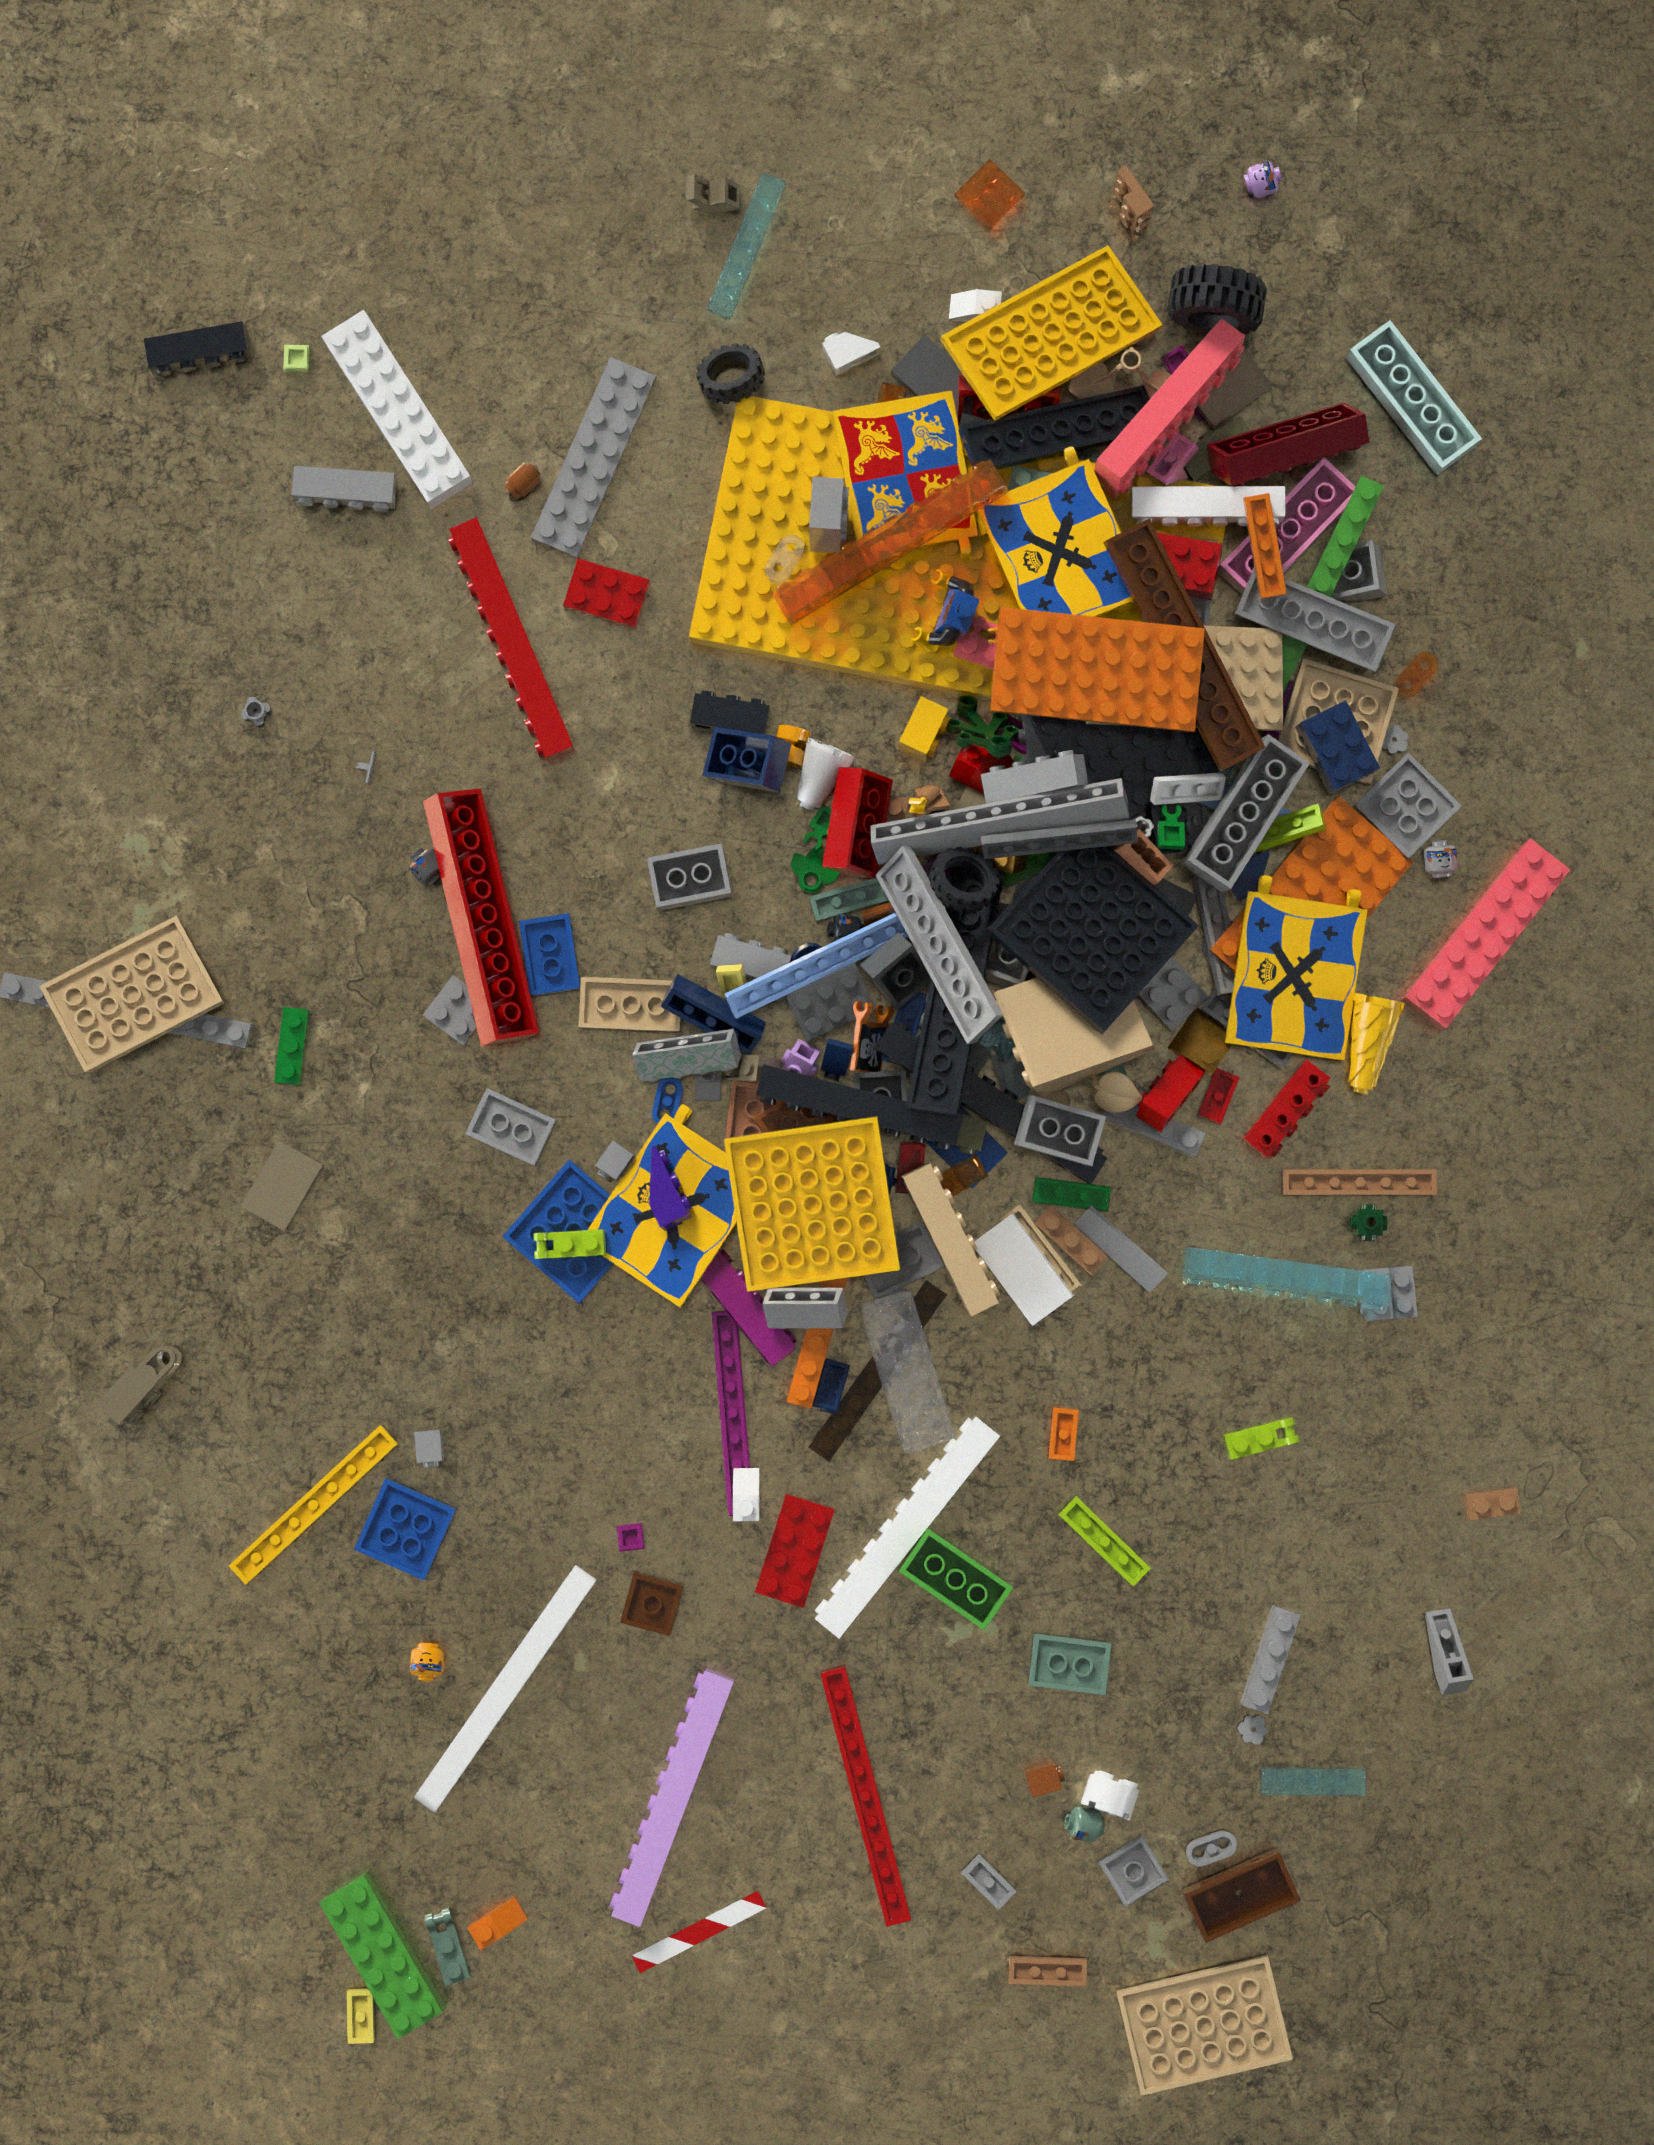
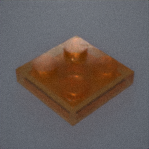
M989 159L955 193L954 197L991 230L1025 196V192Z

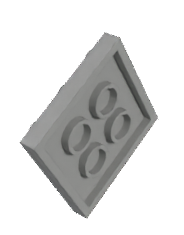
M1407 753L1353 807L1409 859L1462 805L1419 762Z

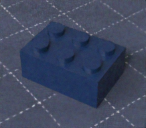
M1346 700L1302 721L1295 727L1329 795L1380 769Z
M714 727L702 776L718 783L780 792L792 743L772 735Z

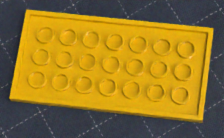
M1107 245L941 336L940 341L993 420L996 421L1161 330L1163 324Z

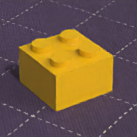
M921 696L899 740L898 750L926 763L928 757L933 759L939 747L940 740H937L939 734L944 736L947 724L950 721L948 708Z

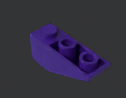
M653 1146L651 1149L649 1206L659 1227L666 1231L691 1218L689 1210L693 1208L686 1195L682 1196L678 1189L682 1186L675 1172L671 1174L667 1166L671 1163L665 1150L660 1151L659 1148Z

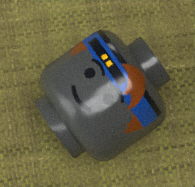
M420 848L411 855L410 858L413 861L409 865V870L422 885L429 884L433 886L441 880L434 849L430 848L424 851L423 848Z

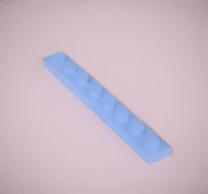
M895 912L724 995L733 1016L737 1019L873 954L898 932L904 938L909 936Z

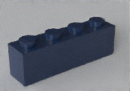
M679 974L672 981L661 1004L663 1009L707 1033L734 1029L740 1051L751 1055L758 1044L766 1025L765 1021L750 1013L736 1019L731 1012L727 1000Z

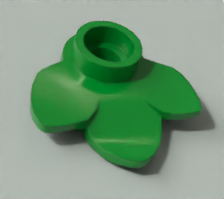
M823 846L818 852L812 848L806 857L799 853H794L791 860V868L794 874L799 877L800 888L809 894L817 893L824 884L834 882L840 874L839 872L822 867L825 852ZM814 877L816 879L815 885H808L807 879Z

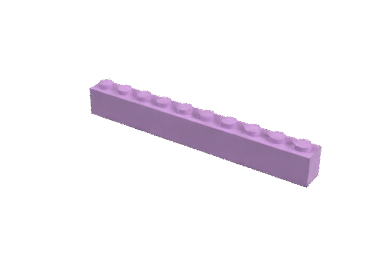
M705 1669L704 1674L698 1673L693 1686L698 1689L695 1698L689 1697L684 1712H687L688 1716L685 1723L680 1721L675 1733V1736L679 1737L676 1747L670 1746L665 1759L670 1762L667 1771L661 1770L656 1785L661 1787L657 1796L652 1794L647 1806V1810L651 1811L648 1821L642 1819L637 1834L642 1835L638 1845L633 1843L628 1858L632 1860L629 1870L623 1869L618 1882L623 1884L620 1894L614 1893L609 1908L614 1909L612 1917L641 1927L735 1679L709 1669Z

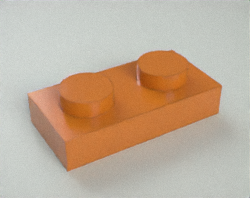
M1053 1407L1048 1459L1074 1461L1079 1410Z

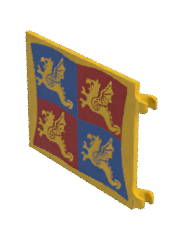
M952 391L833 411L846 487H849L848 500L858 557L869 556L871 572H881L879 554L952 541H959L962 558L970 557L971 546L969 539L978 537V530Z

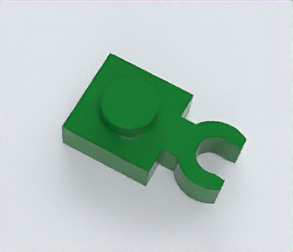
M822 804L809 824V827L814 829V831L807 833L803 839V844L805 845L810 839L817 840L818 843L814 848L816 852L822 848L823 837L827 838L828 835L827 831L832 809Z
M1166 804L1162 806L1160 815L1164 821H1159L1157 824L1158 849H1184L1185 822H1177L1181 814L1180 805H1176L1175 814L1167 812Z

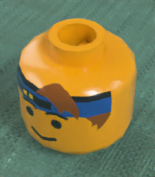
M420 1643L417 1648L411 1651L410 1673L418 1676V1681L433 1682L434 1677H438L443 1673L444 1652L438 1648V1644Z

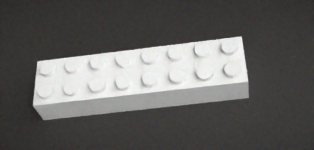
M364 310L321 336L430 509H433L473 484L466 468Z

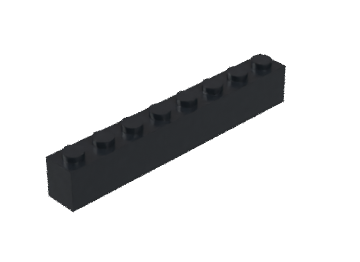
M768 1065L763 1066L756 1093L757 1096L761 1097L760 1102L775 1105L776 1101L786 1103V1109L800 1112L801 1108L811 1110L810 1115L825 1118L826 1114L836 1116V1122L878 1116L879 1128L886 1129V1135L898 1138L900 1133L909 1135L910 1141L924 1144L925 1140L935 1142L934 1147L944 1150H950V1146L956 1147L964 1117L961 1115L952 1117L910 1111L906 1108L907 1101Z

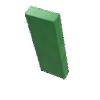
M1035 1177L1032 1203L1086 1210L1092 1205L1098 1211L1108 1212L1111 1186Z

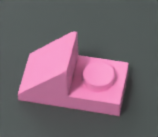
M1177 433L1146 472L1165 485L1185 480L1188 476L1183 468L1199 448L1196 443Z

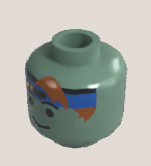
M1077 1806L1073 1808L1070 1814L1066 1815L1064 1826L1073 1840L1094 1842L1103 1835L1105 1820L1095 1808Z

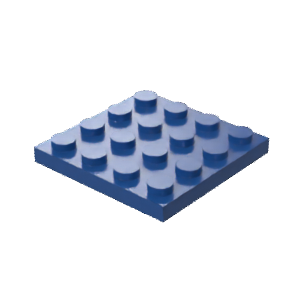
M568 1160L502 1237L580 1304L614 1263L604 1256L535 1259L534 1251H537L536 1241H534L533 1233L588 1230L610 1197V1194L571 1160ZM553 1240L546 1241L547 1251L554 1250Z

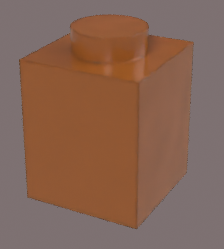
M1054 1761L1024 1769L1032 1798L1062 1789L1061 1782L1065 1781L1061 1766L1056 1767Z

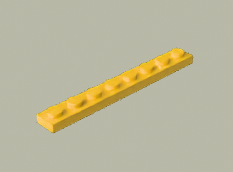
M382 1425L377 1427L239 1555L229 1567L247 1585L399 1443Z

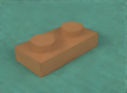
M1518 1488L1465 1494L1468 1520L1521 1514Z

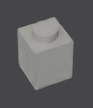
M612 1140L595 1165L600 1169L597 1173L609 1182L612 1178L618 1181L635 1156Z
M443 1430L414 1432L417 1463H423L424 1467L439 1466V1461L445 1460Z

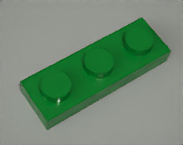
M283 1007L274 1077L275 1083L301 1086L310 1012L308 1009Z

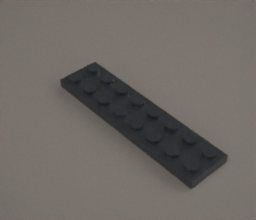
M1141 385L1006 415L996 421L988 419L961 425L958 431L973 471L977 475L1064 455V450L1068 447H1074L1075 451L1078 452L1109 445L1150 399L1145 386Z

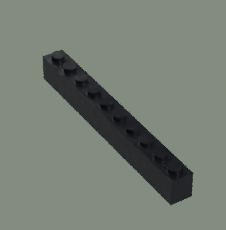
M897 1021L894 1024L891 1022L887 1025L873 1049L913 1074L920 1035L916 1038L908 1033L910 1028L903 1023ZM968 1065L961 1105L1016 1138L1025 1105L1017 1101L1018 1096L1007 1089L1002 1092L996 1088L995 1085L997 1083L984 1075L980 1078L975 1075V1069ZM1099 1146L1093 1166H1085L1040 1153L1087 1184L1093 1183L1107 1160V1157L1102 1154L1104 1150Z

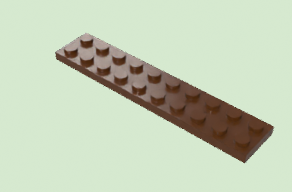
M1150 519L1103 542L1143 622L1205 628ZM1205 629L1196 726L1219 771H1222L1266 747Z

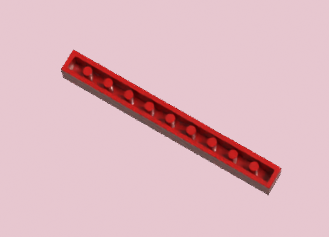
M477 517L449 528L452 536L448 537V541L453 552L458 550L461 559L457 560L462 574L468 573L471 582L467 583L472 597L477 596L480 601V605L476 607L481 619L487 618L490 627L486 631L491 643L496 641L500 650L496 651V655L501 666L506 664L509 673L505 674L510 688L516 687L519 694V696L515 697L520 711L525 710L529 719L524 720L530 734H536L538 742L534 743L539 757L545 756L547 762L575 751Z

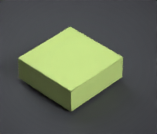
M284 345L283 370L285 372H310V346Z

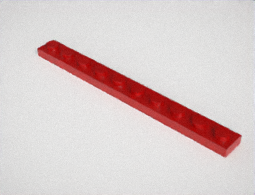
M842 1666L820 1672L886 1927L911 1921L846 1668Z

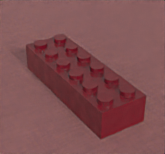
M1342 402L1207 444L1211 473L1231 486H1242L1248 480L1264 479L1269 474L1277 471L1287 472L1293 466L1300 464L1309 465L1322 457H1335L1338 455V452L1357 450L1361 448V445L1370 442L1366 414Z

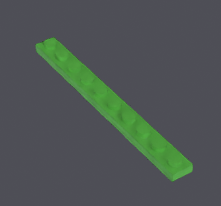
M1361 475L1307 588L1328 597L1331 596L1384 488L1383 485ZM1284 634L1282 637L1283 693L1307 646L1306 643Z

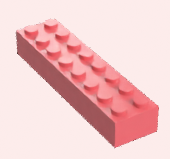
M1222 318L1097 459L1094 472L1104 492L1116 499L1121 493L1125 495L1133 485L1132 480L1136 475L1139 477L1143 475L1149 466L1147 463L1152 457L1156 459L1163 451L1164 443L1167 440L1171 441L1180 429L1178 427L1183 422L1187 424L1195 414L1194 409L1198 405L1203 406L1210 397L1209 392L1213 387L1216 389L1220 387L1226 378L1224 376L1228 370L1233 371L1241 361L1239 356L1245 349L1243 346L1244 334Z
M1531 838L1527 840L1401 1000L1440 1031L1446 1029L1571 869Z

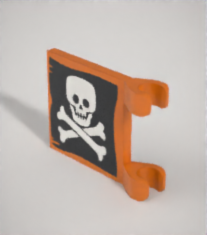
M857 1001L853 1005L857 1020L850 1070L881 1072L883 1055L873 1048L886 1029L894 1010L891 1006H886V1012L883 1015V1006L876 1005L874 1014L877 1022L866 1021L872 1013L873 1005L866 1002L865 1009L862 1011V1002Z

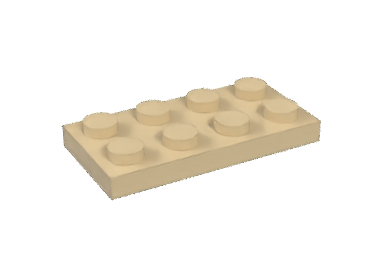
M581 977L579 1028L681 1032V1018L661 1007L665 993L673 980Z

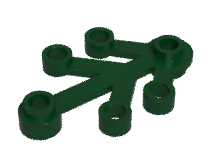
M967 695L959 697L957 702L959 715L969 718L974 725L961 722L958 719H950L946 731L950 734H958L957 745L963 748L971 747L972 744L983 747L992 756L997 758L1009 755L1012 750L1010 741L1018 738L1019 729L1016 726L1007 725V714L995 712L991 722L987 725L976 712L977 699ZM1004 727L1002 735H995L999 728ZM972 734L977 735V736H980V737H984L985 739L972 736Z

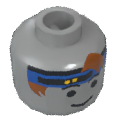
M1447 840L1432 841V846L1424 850L1426 872L1432 874L1433 878L1452 876V872L1458 868L1456 847L1447 845Z

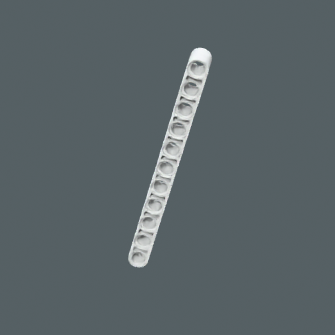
M577 1565L574 1566L416 1793L414 1798L434 1813L437 1811L597 1579Z

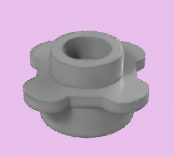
M249 697L244 710L241 711V717L244 720L249 719L253 721L256 726H261L264 723L266 713L270 711V705L266 702L261 703L256 697ZM254 709L258 710L256 714L253 713Z

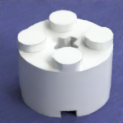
M1095 1770L1094 1774L1089 1775L1080 1804L1130 1821L1139 1794V1790H1137L1138 1784L1125 1779H1119L1116 1782L1113 1780L1114 1775Z

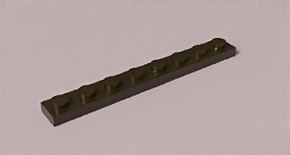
M926 1280L840 1401L837 1414H831L808 1448L830 1462L945 1299L946 1293Z

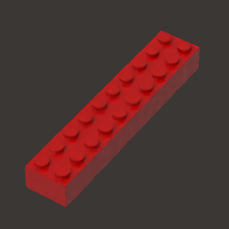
M481 788L437 793L424 800L423 804L481 1047L525 1040L538 1034L539 1030Z

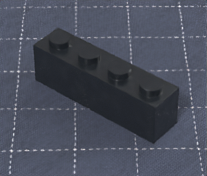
M242 321L144 338L148 368L153 375L156 374L157 376H167L171 374V371L177 370L190 372L194 371L196 367L205 365L209 368L217 367L222 362L227 361L240 363L245 361V358L251 357L247 329Z

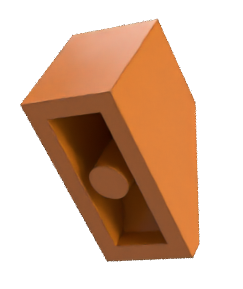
M514 1896L471 1922L467 1929L481 1951L504 1937L528 1918Z

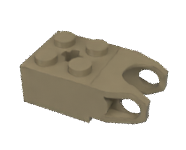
M174 1345L155 1348L139 1365H131L96 1405L118 1425L130 1424L131 1422L133 1424L136 1423L144 1414L142 1409L148 1403L153 1404L162 1393L159 1390L180 1367L183 1354ZM166 1352L170 1355V1361L167 1365L162 1360Z

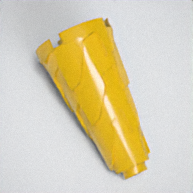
M1355 993L1351 1028V1066L1348 1082H1351L1350 1086H1354L1353 1092L1368 1094V1091L1373 1090V1087L1377 1085L1380 1070L1385 1062L1389 1046L1392 1045L1405 1003Z

